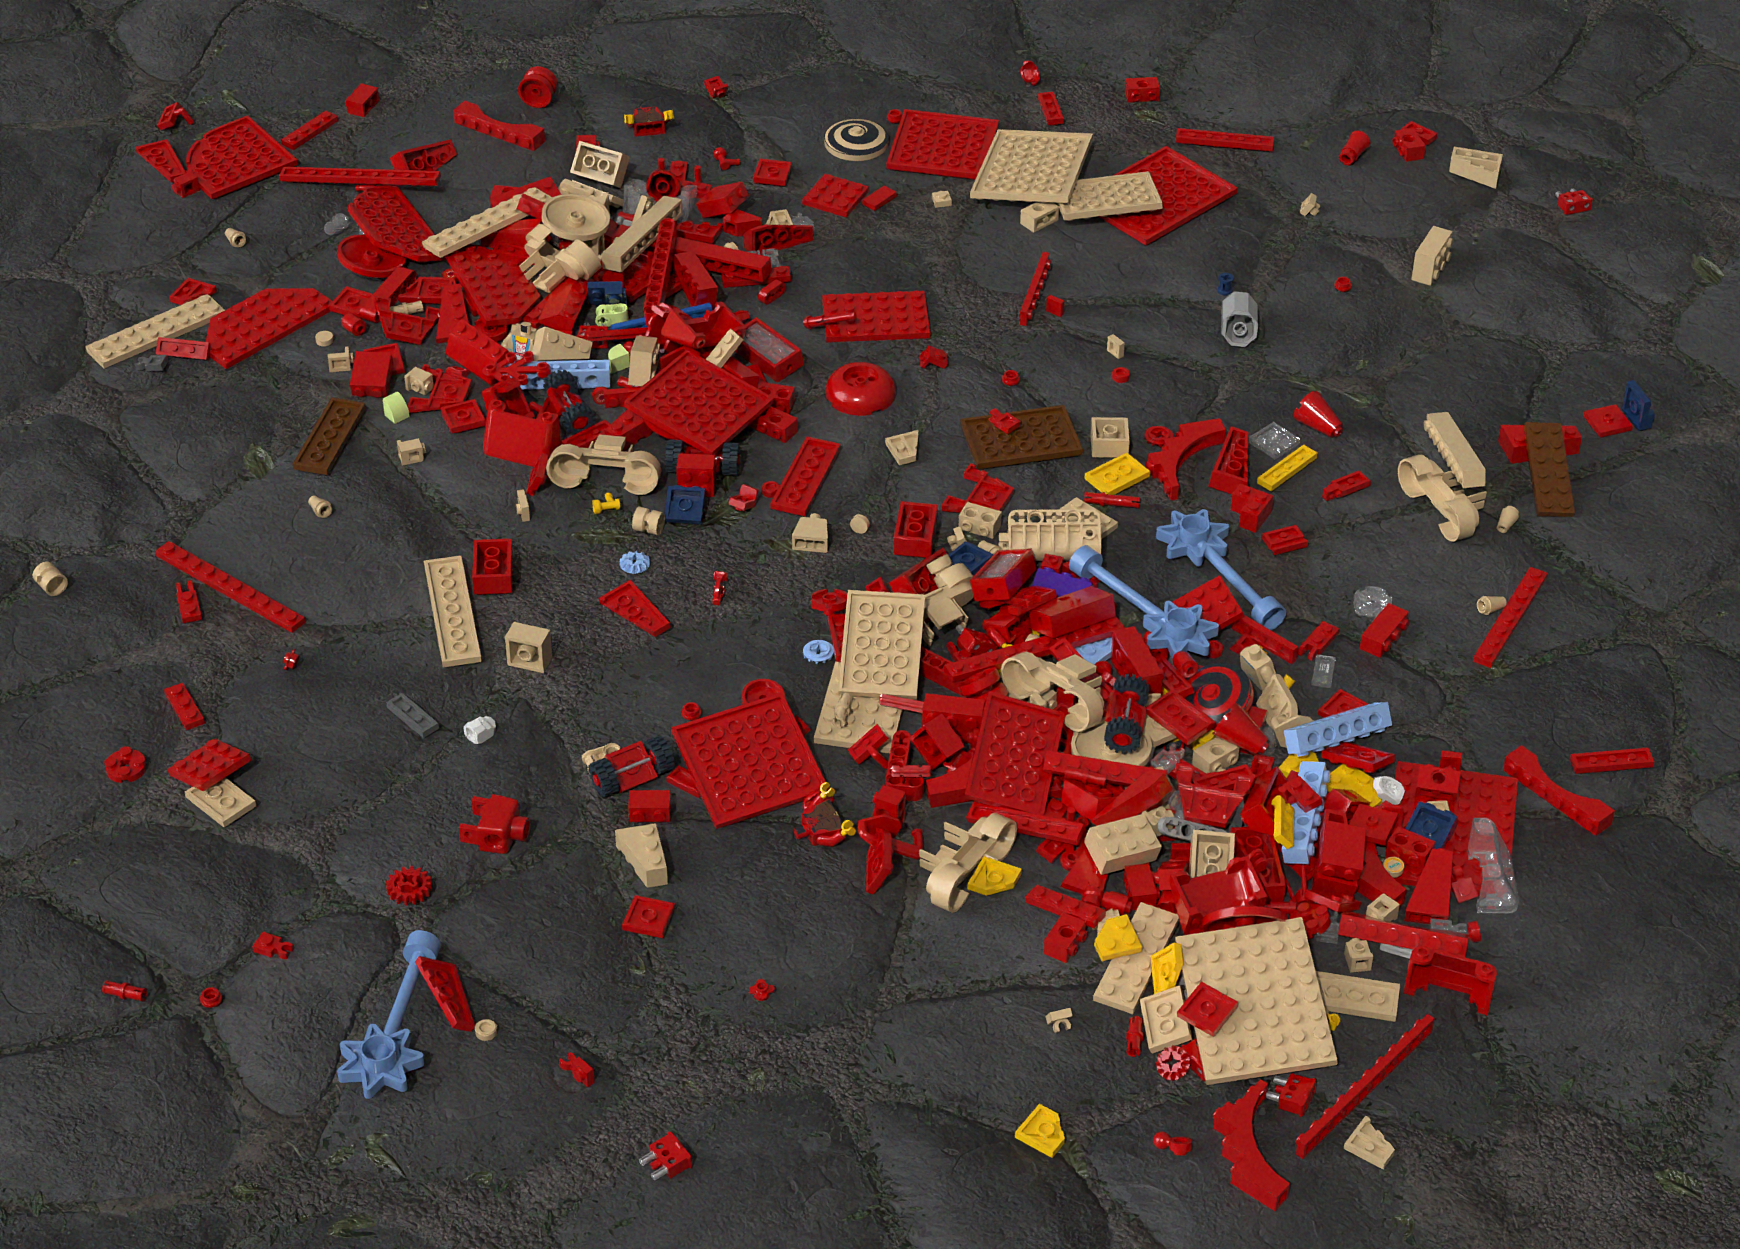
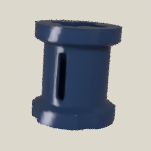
M1230 273L1220 274L1218 277L1220 285L1217 288V292L1224 296L1230 295L1233 291L1231 284L1234 277Z

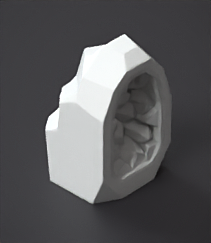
M480 716L471 722H467L464 726V734L475 744L485 742L496 731L495 720L488 716Z
M1375 777L1373 787L1377 792V796L1382 799V802L1387 800L1391 804L1398 805L1405 792L1402 784L1392 777Z

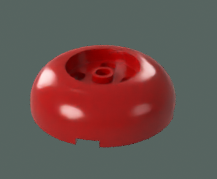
M854 362L839 367L830 375L826 383L825 395L826 399L832 403V407L849 415L865 416L872 415V412L877 410L882 412L891 406L896 397V386L891 375L882 367L868 362Z

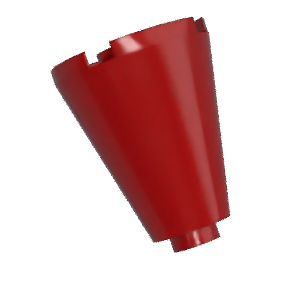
M659 168L655 169L646 182V190L650 197L655 198L654 201L656 202L663 196L675 198L679 191V182L672 172Z
M1312 391L1300 401L1301 407L1294 410L1293 418L1331 438L1338 437L1343 431L1342 422L1318 391Z
M1237 702L1234 703L1230 708L1231 711L1225 714L1212 734L1255 755L1259 752L1263 754L1269 746L1267 743L1269 739Z

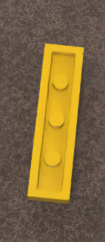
M1302 445L1259 476L1257 484L1269 491H1273L1317 459L1318 453Z

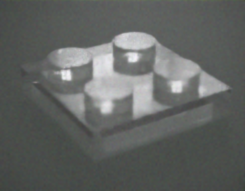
M1272 422L1249 436L1248 442L1275 460L1298 446L1300 438Z

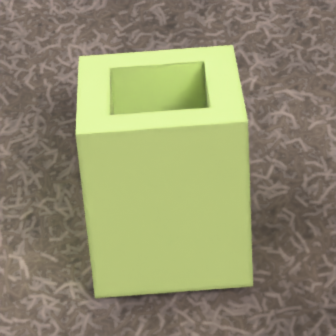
M621 344L610 349L608 357L611 374L630 367L629 352Z
M398 391L383 398L384 414L394 424L410 417L407 404Z

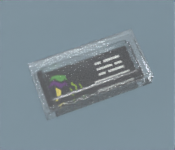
M1316 655L1312 686L1331 688L1336 657Z

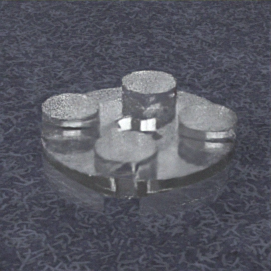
M1368 586L1362 591L1359 589L1354 595L1353 605L1355 612L1358 615L1376 618L1388 603L1392 604V597H1389L1386 594L1387 591L1380 587Z

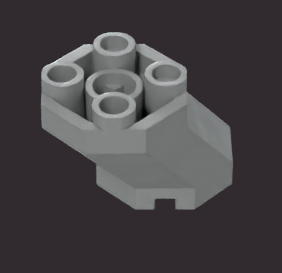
M1232 292L1222 301L1221 334L1231 346L1245 347L1257 338V303L1249 293Z

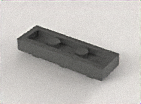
M403 693L386 702L387 708L422 738L439 729L438 722Z

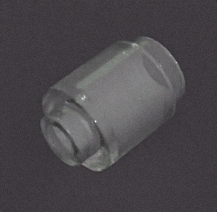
M1269 726L1262 730L1269 739L1267 741L1269 746L1262 754L1265 756L1272 755L1278 744L1274 730Z

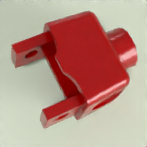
M660 303L659 306H652L651 310L655 314L650 318L646 335L639 334V336L657 338V344H660V352L670 353L678 349L680 344L666 340L662 336L661 330L670 310L678 307L665 303ZM680 310L682 312L681 315L685 318L684 320L693 319Z
M515 377L502 380L482 391L486 410H488V405L492 399H500V401L506 404L505 412L529 418L534 417L533 411L531 412L520 387L521 383Z
M492 794L490 799L473 796L471 800L473 815L481 816V820L478 826L460 824V842L479 845V850L483 852L506 854L513 840L523 842L527 840L530 831V818L520 816L518 800Z

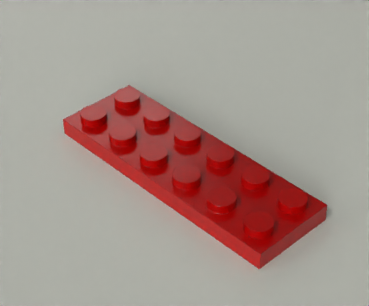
M806 436L770 503L771 509L806 516L841 450V444Z

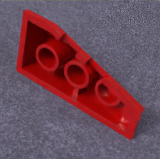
M765 224L751 228L743 234L744 248L749 253L765 255L813 241V226Z

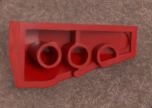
M450 139L399 151L390 157L394 170L436 171L456 156L457 153Z
M944 547L890 581L889 585L892 591L895 593L902 587L915 594L926 595L939 589L934 581L936 575L931 574L926 565L946 555Z
M1149 768L1092 820L1095 826L1141 815L1145 810L1149 812L1166 803L1170 798L1173 788L1164 773Z

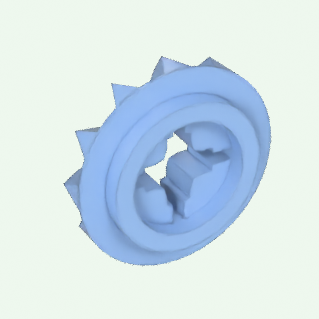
M629 551L628 554H623L620 559V567L627 573H641L647 570L650 565L649 556H646L644 552L638 553L636 551L632 553Z
M824 640L810 641L803 648L804 658L808 659L809 662L815 661L816 664L818 662L825 664L826 660H831L834 655L833 646Z

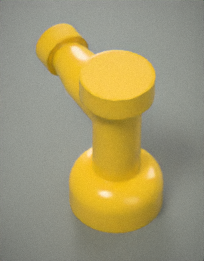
M606 493L605 498L607 502L601 503L599 500H593L594 514H600L602 510L616 508V510H620L619 499L614 500L611 493Z

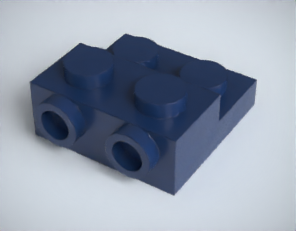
M622 281L588 282L590 304L598 306L602 304L623 303L627 305L626 288H623Z
M1634 380L1628 381L1622 410L1639 431L1652 428L1655 415L1653 410L1650 409V398L1646 396L1642 388Z
M681 485L668 486L665 522L702 524L706 498L705 488L698 486L683 487Z
M965 541L948 555L952 562L951 566L963 563L974 576L994 554Z
M1419 801L1405 829L1436 841L1435 849L1444 848L1458 823L1457 816L1451 811L1437 809L1431 803Z

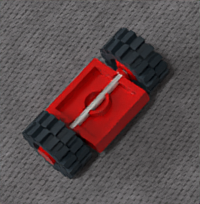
M557 370L558 373L554 371L552 376H547L548 380H544L545 384H543V387L556 412L561 415V422L567 433L573 436L595 425L596 417L589 405L585 404L580 396L575 394L578 391V385L573 375L566 370H563V372Z
M668 439L666 446V472L677 473L676 467L679 453H705L695 447L688 446L684 453V442L682 440ZM724 443L723 448L715 454L716 472H719L722 463V475L738 476L740 461L739 443Z
M1125 674V678L1123 675L1119 679L1117 678L1113 691L1109 695L1105 716L1107 725L1104 741H1106V746H1109L1110 750L1115 749L1116 753L1119 750L1122 751V754H1125V751L1132 753V750L1136 751L1137 747L1139 748L1147 710L1144 705L1148 701L1149 684H1147L1145 679L1142 681L1141 676L1135 678V674H1132V677H1129V674Z
M659 735L645 741L644 744L642 741L636 742L588 765L589 777L592 779V785L595 786L594 789L600 797L608 796L617 791L622 793L656 779L659 774L674 769L673 753L670 751V746L667 745L664 737Z

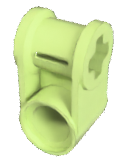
M623 303L602 304L596 308L597 316L595 322L598 326H601L603 323V318H605L604 323L608 327L611 324L629 321L628 308Z

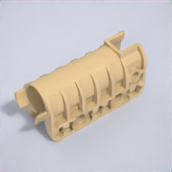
M1092 509L1013 510L1008 516V533H999V546L1002 550L1032 548L1035 561H1043L1045 553L1064 557L1063 561H1070L1075 551L1084 545L1090 546L1101 554L1100 514ZM1091 515L1095 518L1094 522H1090V519H1088ZM1015 516H1018L1019 522H1015ZM1038 516L1041 520L1040 522H1031L1030 518ZM1052 516H1056V522L1052 521ZM1076 516L1078 521L1069 522L1068 517ZM1081 516H1084V522H1081Z

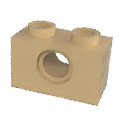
M1038 201L1021 210L1020 224L1034 233L1058 221L1059 206L1053 202L1042 203Z
M1216 737L1193 750L1192 765L1205 773L1219 772L1221 769L1238 761L1239 747Z

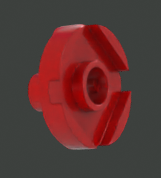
M481 318L475 321L473 327L495 342L504 340L507 337V325L485 327Z
M828 589L816 591L812 594L811 608L823 611L825 615H833L835 611L846 609L848 593L839 589H834V592H828Z
M128 746L120 748L119 751L111 754L104 761L108 778L117 783H122V780L133 782L142 777L146 771L144 755L137 750H132Z
M1301 903L1297 906V910L1289 917V919L1302 917L1307 939L1313 938L1312 934L1317 932L1319 934L1324 933L1331 924L1327 907L1320 904Z

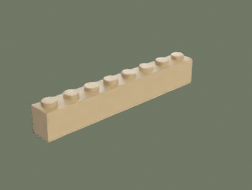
M663 196L602 253L603 269L622 272L657 239L659 225L663 219L671 218L676 221L682 215V199Z
M1448 412L1427 414V420L1424 421V429L1429 433V438H1432L1434 445L1437 446L1438 452H1441L1443 460H1446L1447 466L1451 468L1452 474H1455L1457 482H1460L1463 488L1485 486V467Z

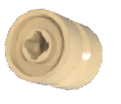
M637 507L633 515L632 528L641 532L647 530L648 533L659 536L664 527L665 513L656 510L650 512V509Z
M948 554L926 565L929 572L936 575L934 581L938 588L947 585L939 574L952 564Z
M51 562L40 563L32 574L35 582L50 596L61 594L68 584L67 578Z

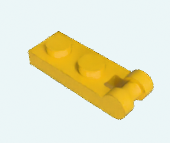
M1278 795L1272 800V805L1275 807L1274 838L1279 844L1289 849L1294 846V808L1290 804H1286L1285 799Z

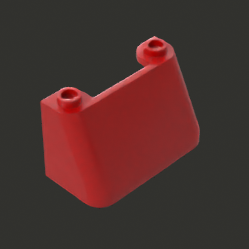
M716 302V308L713 311L706 310L704 316L700 318L684 320L685 318L681 315L682 312L678 308L671 309L661 334L666 340L696 349L717 345L730 328L743 339L747 327L723 302Z
M492 399L489 403L483 441V451L486 455L534 467L541 453L549 455V459L552 452L561 446L558 414L544 412L537 419L505 412L506 404L503 401Z
M1248 856L1231 859L1226 870L1194 878H1190L1187 872L1176 871L1169 878L1170 888L1184 935L1203 933L1202 919L1211 912L1241 905L1264 907L1267 899L1265 890Z
M1419 946L1411 952L1404 994L1414 996L1416 990L1420 988L1427 991L1429 984L1470 994L1469 1003L1475 1002L1477 1004V1013L1488 1016L1496 987L1497 970L1489 963Z

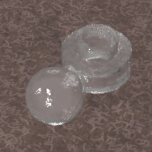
M341 213L336 214L332 217V221L324 225V231L329 235H333L337 232V229L348 227V217Z
M1175 791L1171 794L1168 805L1172 810L1176 811L1174 814L1175 818L1184 820L1179 791Z

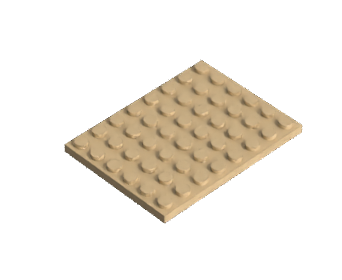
M998 129L970 191V198L978 200L992 199L995 201L1020 200L1025 202L1068 203L1093 141V134Z
M1302 917L1287 919L1286 922L1274 921L1175 937L1176 943H1180L1182 948V974L1187 997L1191 995L1202 981L1238 1001V1007L1214 1037L1194 1026L1206 1085L1337 1065V1057Z

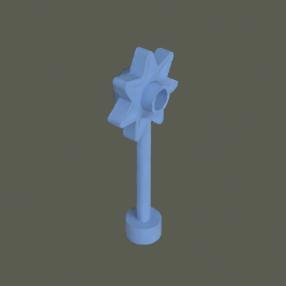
M1205 509L1190 515L1172 511L1171 524L1159 526L1156 531V539L1169 544L1166 557L1172 559L1187 555L1196 566H1201L1204 557H1206L1253 606L1251 618L1269 630L1278 627L1286 616V609L1272 596L1262 599L1221 557L1226 555L1227 544L1222 539L1228 536L1229 525L1226 523L1209 522L1208 511Z
M1084 545L1072 555L1069 562V569L1079 577L1087 579L1095 576L1146 613L1143 618V627L1152 632L1147 636L1146 645L1149 646V649L1168 648L1172 659L1174 654L1179 651H1191L1203 656L1209 654V642L1207 639L1218 635L1219 624L1201 619L1202 605L1197 604L1187 609L1178 607L1171 601H1166L1164 611H1162L1101 567L1102 555L1090 546Z
M417 930L408 936L403 949V956L409 962V966L384 1031L382 1032L376 1024H370L364 1041H342L340 1043L341 1055L348 1061L337 1070L339 1082H362L364 1097L367 1099L372 1098L384 1085L405 1092L407 1090L405 1073L424 1066L423 1053L408 1048L411 1042L410 1030H398L420 974V970L415 963L416 959L419 956L437 959L441 942L434 934Z

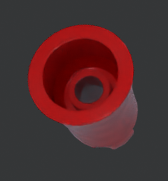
M1353 131L1350 134L1346 145L1339 155V160L1344 165H1351L1370 147L1371 142L1368 135L1362 131Z

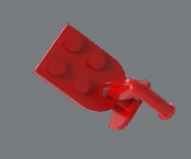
M882 814L858 821L860 837L870 844L866 866L867 893L874 895L876 890L882 887L887 875L892 873L893 864L891 863V857L893 852L913 859L921 858L919 857V850H923L922 829H915L911 832V836L914 838V845L894 839L902 827L901 821L895 817Z

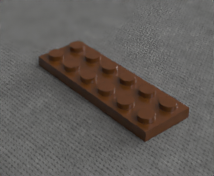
M331 397L294 460L293 469L328 475L366 409L365 403Z
M1525 422L1524 432L1537 516L1573 517L1575 510L1561 423Z

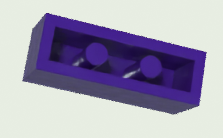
M1047 567L1037 569L1032 585L1055 589L1056 598L1093 586L1091 580L1087 578H1073V575L1065 572L1058 574L1055 573V570Z

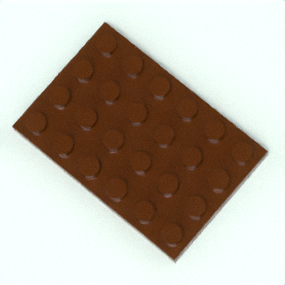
M1065 405L1008 412L1020 420V426L1009 434H1006L988 420L993 415L960 419L962 431L977 469L1083 455V448Z

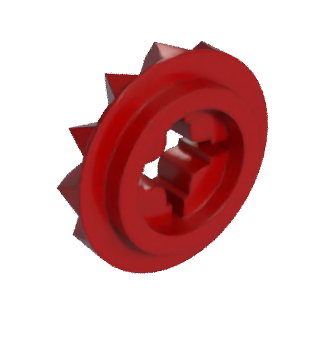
M1152 426L1144 434V439H1146L1148 444L1152 443V446L1158 445L1159 447L1163 445L1164 439L1173 438L1172 431L1163 426Z
M1178 1046L1164 1047V1050L1158 1054L1157 1062H1155L1158 1069L1157 1072L1167 1080L1182 1078L1190 1067L1188 1053ZM1173 1057L1176 1061L1179 1062L1173 1064V1067L1171 1069V1066L1169 1064H1166V1062L1171 1061Z

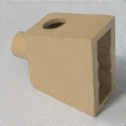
M816 513L811 514L810 517H801L792 534V550L827 553V520L821 519L820 515Z

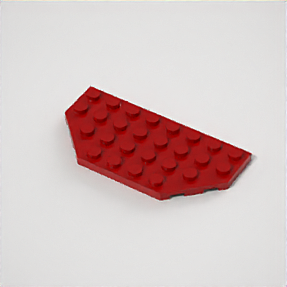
M397 185L366 186L363 192L355 197L354 202L348 205L347 211L373 246L417 262L447 260L445 256L440 258L423 247L422 241L435 234Z
M468 244L445 255L485 327L519 323L522 317L532 310L533 305H537L540 302V294L531 279L527 280L525 277L526 271L522 272L520 269L521 263L519 259L494 252L476 244Z
M273 288L261 290L210 319L206 342L211 343L209 357L225 369H228L331 312L329 305L332 300L314 288Z

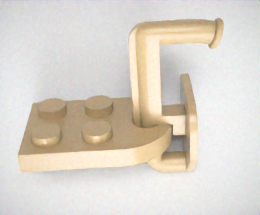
M1273 674L1256 704L1258 708L1267 710L1266 722L1275 733L1279 745L1287 748L1283 730L1314 720L1307 716L1298 715L1297 703L1280 674Z

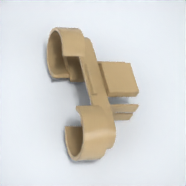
M538 224L526 235L528 243L524 248L530 257L519 266L522 272H524L533 263L535 264L524 274L527 280H530L544 266L547 267L533 284L535 287L550 293L565 279V276L575 280L579 278L588 280L601 268V263L590 247L577 239L566 249L563 248L561 251L555 249L545 239L552 231L543 224Z
M599 435L595 443L594 441L591 442L589 448H579L571 444L557 447L547 461L546 470L551 481L557 486L573 488L579 485L582 479H587L591 464L625 467L623 482L626 485L624 489L636 495H643L651 492L656 487L661 475V466L657 458L645 451L633 452V445L630 446L628 452L622 451L626 443V437Z
M1415 455L1402 459L1398 465V478L1405 494L1413 498L1422 495L1428 496L1431 503L1449 520V522L1438 524L1447 540L1454 542L1471 537L1479 524L1477 509L1483 508L1485 501L1472 502L1485 499L1487 492L1484 491L1470 496L1464 494V489L1453 492L1450 487L1460 485V482H1457L1456 478L1449 480L1456 477L1455 474H1452V471L1444 473L1434 461L1428 460L1424 455Z
M958 563L939 574L947 584L946 586L925 595L924 619L929 617L938 630L955 620L963 628H966L965 623L968 622L969 617L961 607L974 597L970 583L973 574L963 563ZM923 619L922 638L930 647L934 633Z
M1029 652L1019 653L1007 658L1003 662L1001 668L1003 683L1008 692L1016 698H1027L1035 692L1041 695L1050 690V686L1053 684L1065 689V694L1072 693L1079 697L1078 703L1068 708L1070 714L1064 718V724L1071 730L1076 732L1084 731L1097 725L1102 719L1104 701L1100 695L1101 688L1094 689V687L1101 685L1102 677H1097L1086 683L1079 680L1096 672V666L1074 654L1052 665Z
M992 813L989 817H981L969 831L944 822V830L951 832H944L945 839L961 846V848L956 851L941 845V849L936 855L922 849L919 850V857L923 858L920 859V867L932 872L926 886L927 892L931 894L932 904L951 913L957 912L963 906L970 893L957 888V886L971 873L983 856L1002 861L1008 855L1017 834V824L1014 820L998 813Z

